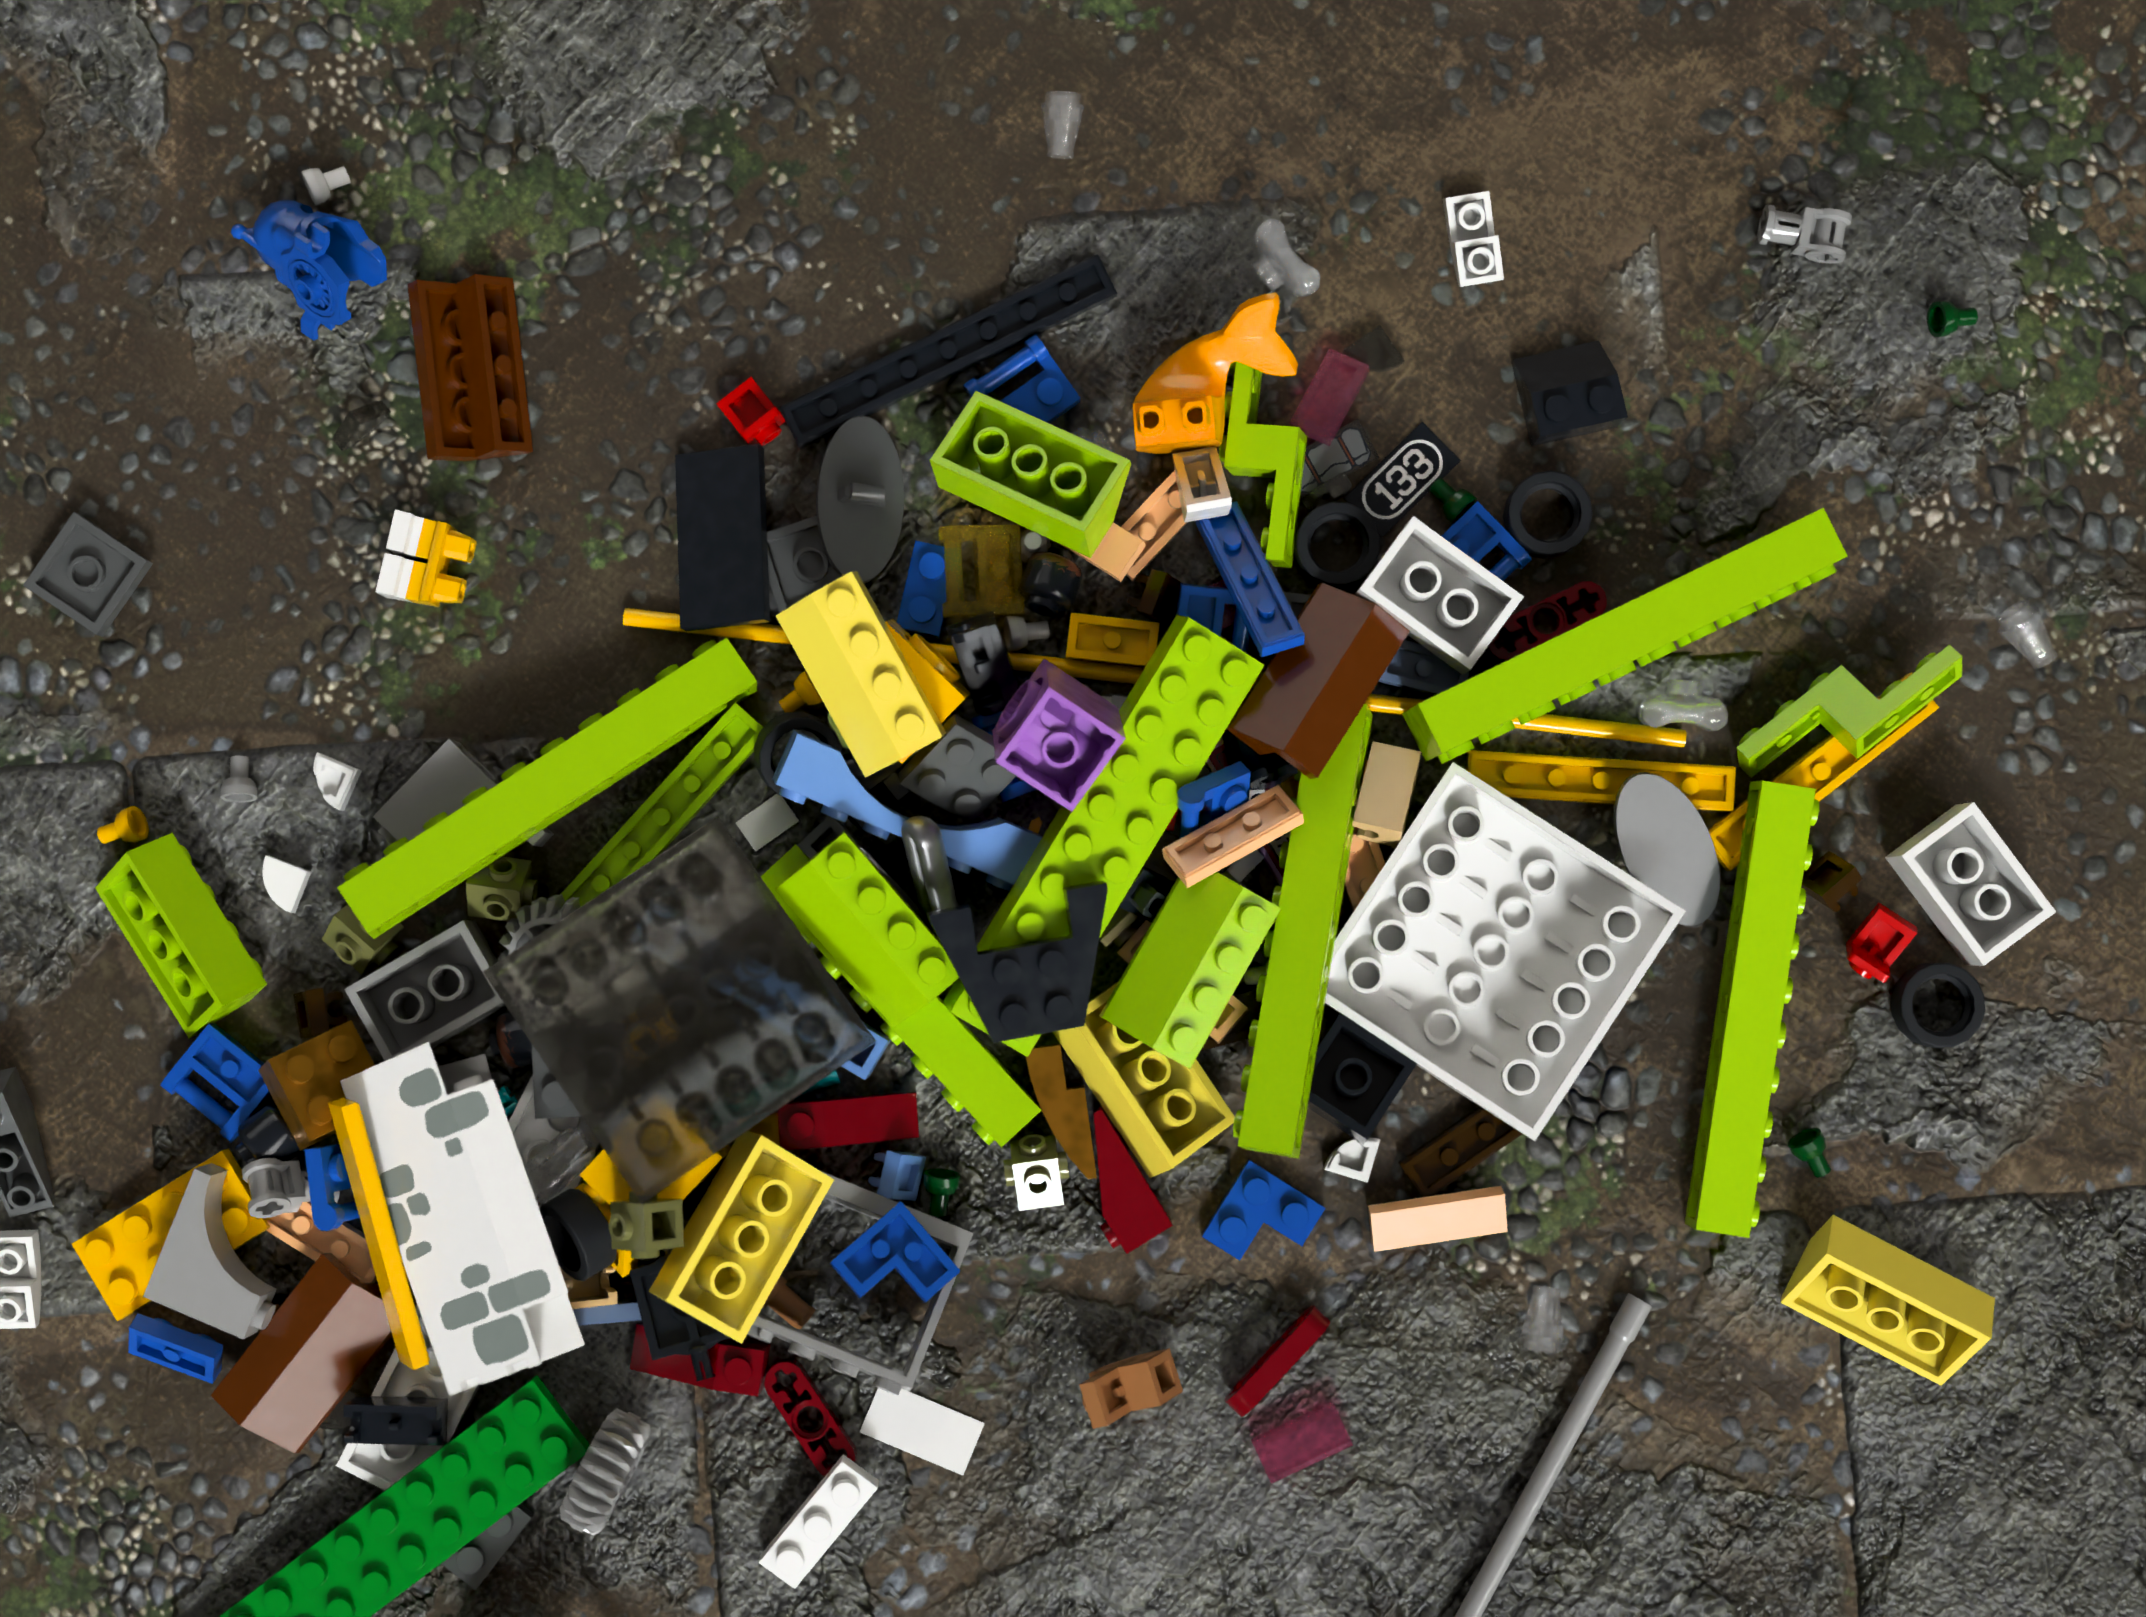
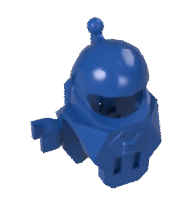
M279 200L270 203L261 211L253 228H246L242 224H235L231 228L232 236L239 240L243 239L256 248L260 258L275 270L277 280L291 289L298 306L305 310L300 320L301 332L313 341L318 339V327L320 324L332 330L335 328V325H341L351 319V313L346 305L349 281L362 280L373 287L387 280L386 257L381 248L368 238L358 221L319 211L313 212L311 206L296 201Z

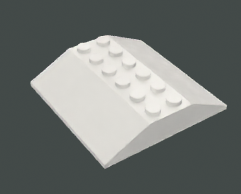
M1452 762L1336 937L1325 1004L1417 1063V1066L1533 1141H1536L1686 911Z

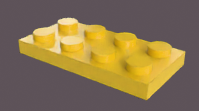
M228 1148L218 1152L194 1168L213 1163L228 1170L222 1189V1220L228 1240L233 1250H236L270 1228L267 1222L270 1218H255L249 1214L248 1203L251 1201L249 1184L243 1180L242 1170ZM194 1168L72 1243L77 1255L117 1321L126 1318L152 1302L144 1298L143 1295Z

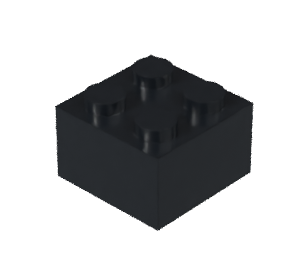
M1340 1013L1317 1048L1308 1108L1364 1144L1373 1133L1417 1063Z

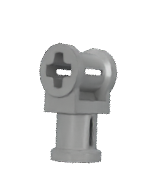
M1767 204L1759 221L1757 243L1766 245L1770 241L1792 245L1790 254L1805 256L1807 259L1818 263H1841L1845 260L1846 252L1842 249L1845 228L1851 224L1852 215L1839 209H1814L1805 207L1799 214L1778 211L1775 205Z
M263 1158L250 1162L242 1169V1178L249 1184L251 1201L248 1203V1212L252 1217L270 1218L282 1213L298 1212L302 1202H311L307 1170L300 1169L299 1161ZM340 1191L334 1192L336 1203L338 1202Z

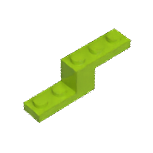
M1233 362L1230 364V373L1234 375L1233 391H1228L1225 397V417L1229 418L1228 433L1223 435L1222 444L1219 446V458L1221 462H1224V467L1232 475L1275 478V483H1269L1267 487L1266 507L1271 510L1269 527H1264L1262 531L1261 549L1266 554V560L1274 567L1292 568L1307 436L1300 427L1256 424L1263 372L1242 363Z
M1950 644L1938 654L1935 652L1928 654L1919 662L1915 672L1903 682L1897 680L1891 683L1881 694L1880 700L1842 665L1830 674L1827 672L1821 674L1811 683L1804 695L1796 701L1789 700L1785 702L1775 712L1772 720L1762 728L1756 727L1751 729L1742 737L1739 746L1736 747L1739 767L1752 778L1819 724L1825 727L1858 759L1962 677V655Z

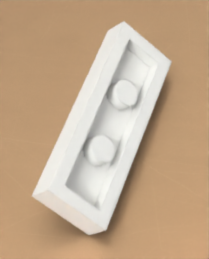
M843 1454L762 1552L759 1564L795 1589L878 1489L879 1480Z

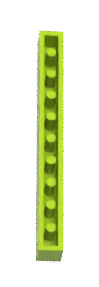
M728 638L723 639L719 643H716L715 640L704 643L692 653L694 659L680 668L677 664L668 666L655 676L656 683L642 692L639 688L629 691L616 702L619 707L603 716L599 712L590 716L578 726L580 732L565 741L563 737H559L551 741L540 750L542 756L526 766L524 762H520L512 766L501 775L503 781L493 788L487 790L486 787H481L473 791L462 800L464 806L448 816L446 812H442L432 817L422 826L425 831L409 841L407 837H403L385 848L383 851L385 857L371 866L368 863H362L343 876L345 882L338 886L337 889L366 932L373 939L377 938L723 714L735 702L738 704L757 692V680Z
M1364 704L1318 778L1309 779L1299 770L1294 775V779L1300 782L1297 798L1291 797L1290 799L1303 813L1304 823L1291 830L1289 842L1283 841L1280 850L1279 867L1285 870L1282 886L1276 885L1274 888L1272 903L1280 907L1281 910L1276 917L1274 930H1269L1265 938L1264 956L1269 957L1267 975L1261 974L1257 984L1256 1000L1262 1002L1259 1020H1252L1249 1031V1046L1254 1047L1251 1065L1246 1064L1244 1066L1241 1078V1091L1246 1092L1244 1110H1237L1233 1125V1136L1239 1138L1237 1146L1245 1150L1297 1159L1300 1156L1354 832L1352 824L1361 790L1373 714L1367 704Z
M1763 780L1752 781L1749 785L1748 807L1744 819L1746 820L1745 828L1742 833L1740 846L1741 855L1739 865L1737 866L1684 1223L1695 1230L1750 1238L1751 1227H1756L1759 1220L1760 1205L1755 1200L1757 1184L1764 1180L1766 1173V1158L1762 1156L1764 1138L1770 1136L1773 1126V1114L1768 1109L1771 1093L1776 1092L1780 1078L1779 1068L1775 1066L1777 1049L1783 1047L1786 1038V1024L1781 1021L1784 1004L1789 1003L1793 991L1792 978L1788 977L1791 959L1794 960L1799 949V934L1795 933L1797 915L1802 914L1806 903V891L1804 888H1801L1804 870L1807 871L1811 865L1813 855L1812 845L1808 844L1810 826L1816 824L1819 815V801L1814 799L1815 788Z

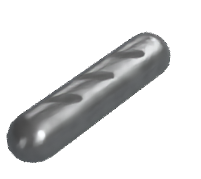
M915 816L903 822L901 834L922 920L938 938L928 920L927 912L958 907V902L941 831L938 825L930 818Z

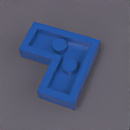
M1248 1159L1201 1236L1240 1261L1263 1223L1303 1246L1326 1208Z
M901 1201L830 1262L831 1266L859 1298L863 1297L892 1270L896 1269L922 1301L926 1303L960 1273V1269Z

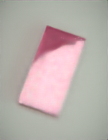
M1329 348L1289 422L1290 426L1300 427L1307 437L1330 446L1369 374V365Z
M1333 1401L1251 1439L1271 1484L1353 1446Z

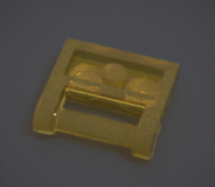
M950 525L938 528L939 542L944 543L947 602L942 603L944 618L973 617L993 611L995 616H1020L1025 613L1024 598L1018 591V585L1022 577L1020 525ZM973 541L976 601H964L961 542Z

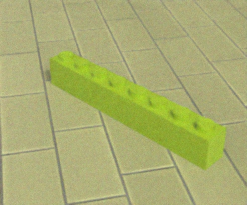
M795 844L756 880L763 889L758 893L760 899L775 914L781 909L793 921L788 927L793 935L805 947L812 942L824 956L818 961L836 980L842 975L854 987L849 993L853 1000L866 1013L873 1008L884 1020L879 1026L881 1030L897 1046L904 1041L915 1053L910 1061L927 1079L934 1074L946 1087L940 1093L957 1112L965 1108L975 1118L976 1121L971 1127L985 1143L990 1145L996 1141L1002 1148L1041 1111L1039 1104L961 1019L949 1012L939 996L897 1026L893 1027L775 891L781 883L810 860L799 846Z

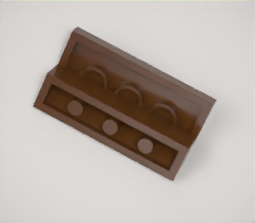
M474 274L457 283L415 280L407 284L427 459L473 461L533 452L513 278Z
M1325 583L1317 585L1297 616V620L1305 634L1304 645L1272 655L1226 728L1260 755L1276 752L1309 779L1319 777L1410 632L1377 604Z
M322 1253L273 1315L266 1329L258 1334L210 1396L241 1427L293 1453H300L392 1336L378 1283H361L332 1253Z

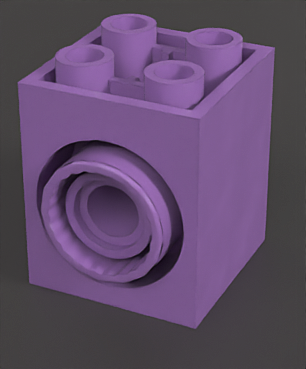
M1046 659L1042 660L1030 679L1024 682L1015 692L1000 715L995 728L992 730L995 762L1071 812L1126 739L1118 707Z

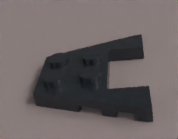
M1098 881L1063 888L1069 935L977 952L971 907L969 905L927 912L932 928L994 1043L1084 1026L1108 891L1106 882Z

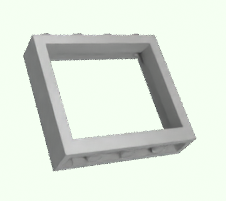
M823 1172L834 1179L824 1197L827 1200L876 1220L881 1219L898 1204L894 1200ZM905 1205L938 1245L950 1249L948 1257L960 1269L973 1233ZM956 1276L931 1298L903 1371L760 1313L747 1335L767 1343H771L773 1336L790 1343L788 1351L812 1361L815 1355L819 1354L833 1360L831 1369L856 1378L858 1371L875 1377L873 1386L899 1395L901 1388L910 1391L913 1387Z

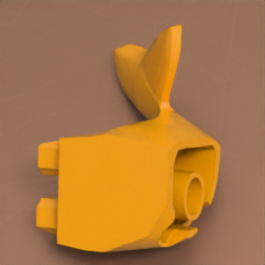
M1276 292L1263 294L1241 303L1221 330L1206 334L1185 344L1154 371L1135 397L1133 403V428L1136 451L1152 454H1169L1213 446L1219 448L1222 444L1225 426L1227 375L1230 364L1233 362L1242 363L1269 375L1281 377L1296 375L1298 362L1292 351L1275 331L1280 304L1279 295Z

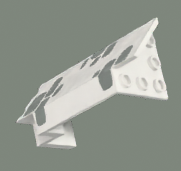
M429 1042L341 1080L340 1083L345 1098L359 1103L401 1258L449 1396L479 1384H485L511 1375L527 1367L529 1369L540 1365L545 1360L584 1346L585 1343L567 1295V1286L494 1080L491 1079L483 1082L481 1075H477L455 1083L454 1093L447 1095Z

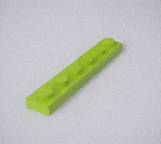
M735 702L561 893L565 902L572 897H579L581 910L588 905H595L593 918L596 920L603 918L754 752L758 734L764 727Z

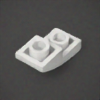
M1489 191L1443 198L1448 238L1459 287L1504 280L1499 236L1495 235Z
M38 1230L0 1231V1329L36 1328L39 1325L41 1309Z

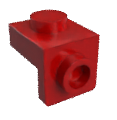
M749 377L716 403L748 445L759 443L760 446H764L770 443L781 433L780 425L786 422L782 413L773 405L752 377Z
M1878 902L1846 942L1849 965L1859 975L1867 979H1871L1873 976L1885 983L1891 976L1890 966L1917 935V927Z

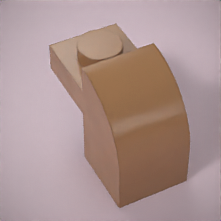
M1170 1348L1139 1354L1105 1365L1088 1373L1090 1378L1079 1384L1083 1405L1088 1412L1093 1429L1108 1426L1131 1411L1161 1406L1183 1392Z

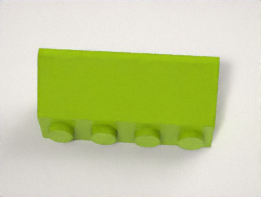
M975 391L930 459L939 488L1089 558L1092 557L1114 522L1131 467L1130 460L978 391Z
M845 830L775 889L893 1027L929 1004L959 978L940 940Z
M173 833L127 851L95 887L188 1038L202 1032L209 1023L218 1022L248 1003L267 985L260 965L249 956L239 940V933L236 927L226 919L216 903L213 890L202 881L192 865V859L188 850L179 844Z
M1218 872L1189 888L1178 877L1099 1016L1152 1049L1190 1069L1281 908Z

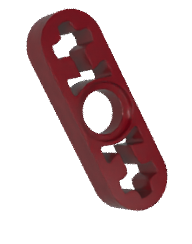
M1583 581L1511 615L1501 628L1505 635L1516 632L1522 628L1517 622L1518 619L1522 618L1524 630L1534 643L1528 644L1527 637L1524 636L1511 644L1513 652L1508 653L1505 647L1496 648L1494 641L1499 638V633H1497L1485 651L1492 659L1499 662H1505L1602 615L1607 606L1606 594L1594 582ZM1579 591L1585 597L1592 595L1595 598V603L1590 606L1592 613L1588 614L1585 609H1580L1568 616L1573 621V624L1568 625L1567 616L1563 608L1575 603L1579 599ZM1561 599L1563 601V608L1556 602L1557 600ZM1538 610H1549L1556 616L1557 626L1553 633L1542 634L1535 629L1533 617Z
M1315 1305L1310 1306L1233 1386L1224 1401L1240 1417L1245 1416L1321 1337L1331 1321Z
M781 1359L775 1362L765 1376L766 1392L819 1473L825 1477L835 1465V1462L830 1465L825 1462L829 1452L823 1441L817 1447H814L811 1441L823 1437L829 1428H832L835 1434L830 1435L828 1438L833 1449L837 1451L843 1448L847 1452L845 1456L856 1462L857 1451L854 1443L803 1365L794 1359ZM781 1369L786 1375L792 1372L796 1374L797 1378L793 1383V1387L799 1396L804 1390H807L811 1395L798 1401L792 1410L786 1404L794 1399L787 1387L778 1389L775 1385L779 1379L777 1371ZM807 1406L818 1408L824 1417L823 1425L815 1431H808L802 1428L798 1421V1414L801 1409Z

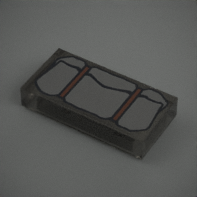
M1358 419L1306 447L1300 502L1379 459V455Z

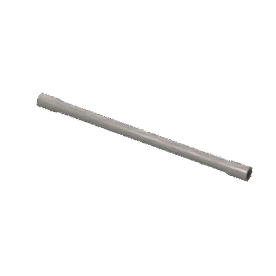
M1630 1293L1627 1294L1610 1325L1608 1336L1455 1617H1481L1625 1351L1629 1344L1635 1340L1653 1307Z

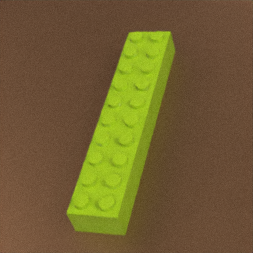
M1821 508L1418 703L1402 713L1425 762L1438 756L1441 764L1474 749L1475 747L1471 740L1478 737L1482 745L1515 729L1512 722L1515 718H1518L1520 724L1523 725L1556 709L1552 701L1556 698L1562 706L1595 690L1596 687L1593 683L1595 679L1598 680L1600 686H1603L1637 670L1633 662L1634 660H1637L1639 666L1642 667L1676 651L1677 648L1673 641H1676L1679 648H1682L1717 631L1714 622L1721 629L1756 612L1757 609L1754 602L1758 610L1836 573L1837 570L1834 563L1848 557L1824 508Z
M1176 615L1119 710L1126 739L1075 809L1071 812L1064 806L1060 807L979 941L977 952L1069 935L1063 888L1098 881L1106 882L1108 888L1100 932L1101 937L1178 809V790L1182 786L1196 780L1263 669V663L1190 617ZM958 978L944 999L943 1004L950 1013L988 1034L960 978ZM1042 1034L1001 1042L1028 1057Z

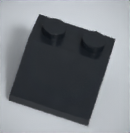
M1599 340L1521 357L1511 361L1531 446L1617 428L1628 418L1618 373Z

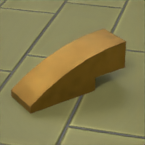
M1060 1043L1034 1047L1029 1056L1026 1057L1030 1080L1039 1106L1054 1136L1071 1161L1087 1179L1097 1178L1085 1087L1082 1085L1066 1088Z

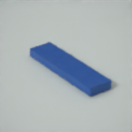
M1232 502L1228 515L1195 521L1261 657L1304 645L1305 634L1238 502Z

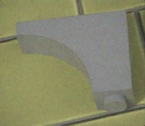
M448 739L378 810L373 818L382 825L378 832L389 844L403 837H407L410 841L425 831L422 826L432 817L442 812H446L449 816L464 806L462 800L467 795L481 787H486L489 790L499 784L500 781L463 745ZM545 828L527 841L533 846L542 847L554 834L548 828Z
M210 1163L194 1168L143 1297L236 1337L245 1339L260 1330H265L269 1325L276 1305L271 1302L277 1289L257 1278L246 1268L234 1252L222 1220V1189L228 1170Z

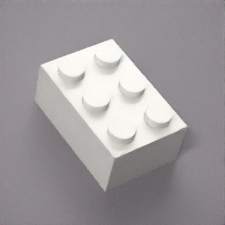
M1414 516L1404 526L1355 593V596L1380 606L1410 631L1408 636L1462 675L1472 669L1524 598L1519 592Z
M1974 802L1953 806L1885 857L1965 965H1986L2056 913L2055 909Z

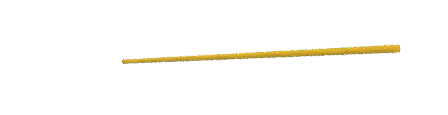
M632 608L624 609V626L791 645L780 625L758 623L685 631L680 628V614ZM930 643L950 663L959 664L953 645ZM1008 652L1015 671L1034 673L1042 660L1046 659L1071 677L1135 684L1144 670V667ZM1370 694L1365 704L1368 705L1371 712L1402 715V713L1425 700ZM1544 714L1523 725L1520 724L1518 718L1512 720L1515 728L1674 747H1684L1687 736L1686 730L1552 714Z

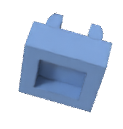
M887 1150V1153H875L874 1159L884 1163L881 1177L869 1176L868 1180L872 1186L878 1187L877 1194L889 1199L916 1201L926 1157L911 1152Z

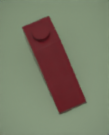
M917 1092L799 1100L796 1102L785 1101L777 1104L780 1147L785 1150L919 1138Z
M1100 1106L1093 1110L1102 1214L1106 1222L1100 1225V1228L1113 1249L1121 1245L1125 1253L1128 1254L1167 1230L1173 1224Z
M637 1323L630 1369L711 1390L758 1397L765 1385L771 1343L744 1339L741 1344L732 1338L720 1341L714 1347L708 1349L715 1377L706 1379L705 1375V1380L696 1382L690 1355L674 1354L652 1361L644 1326L642 1323Z

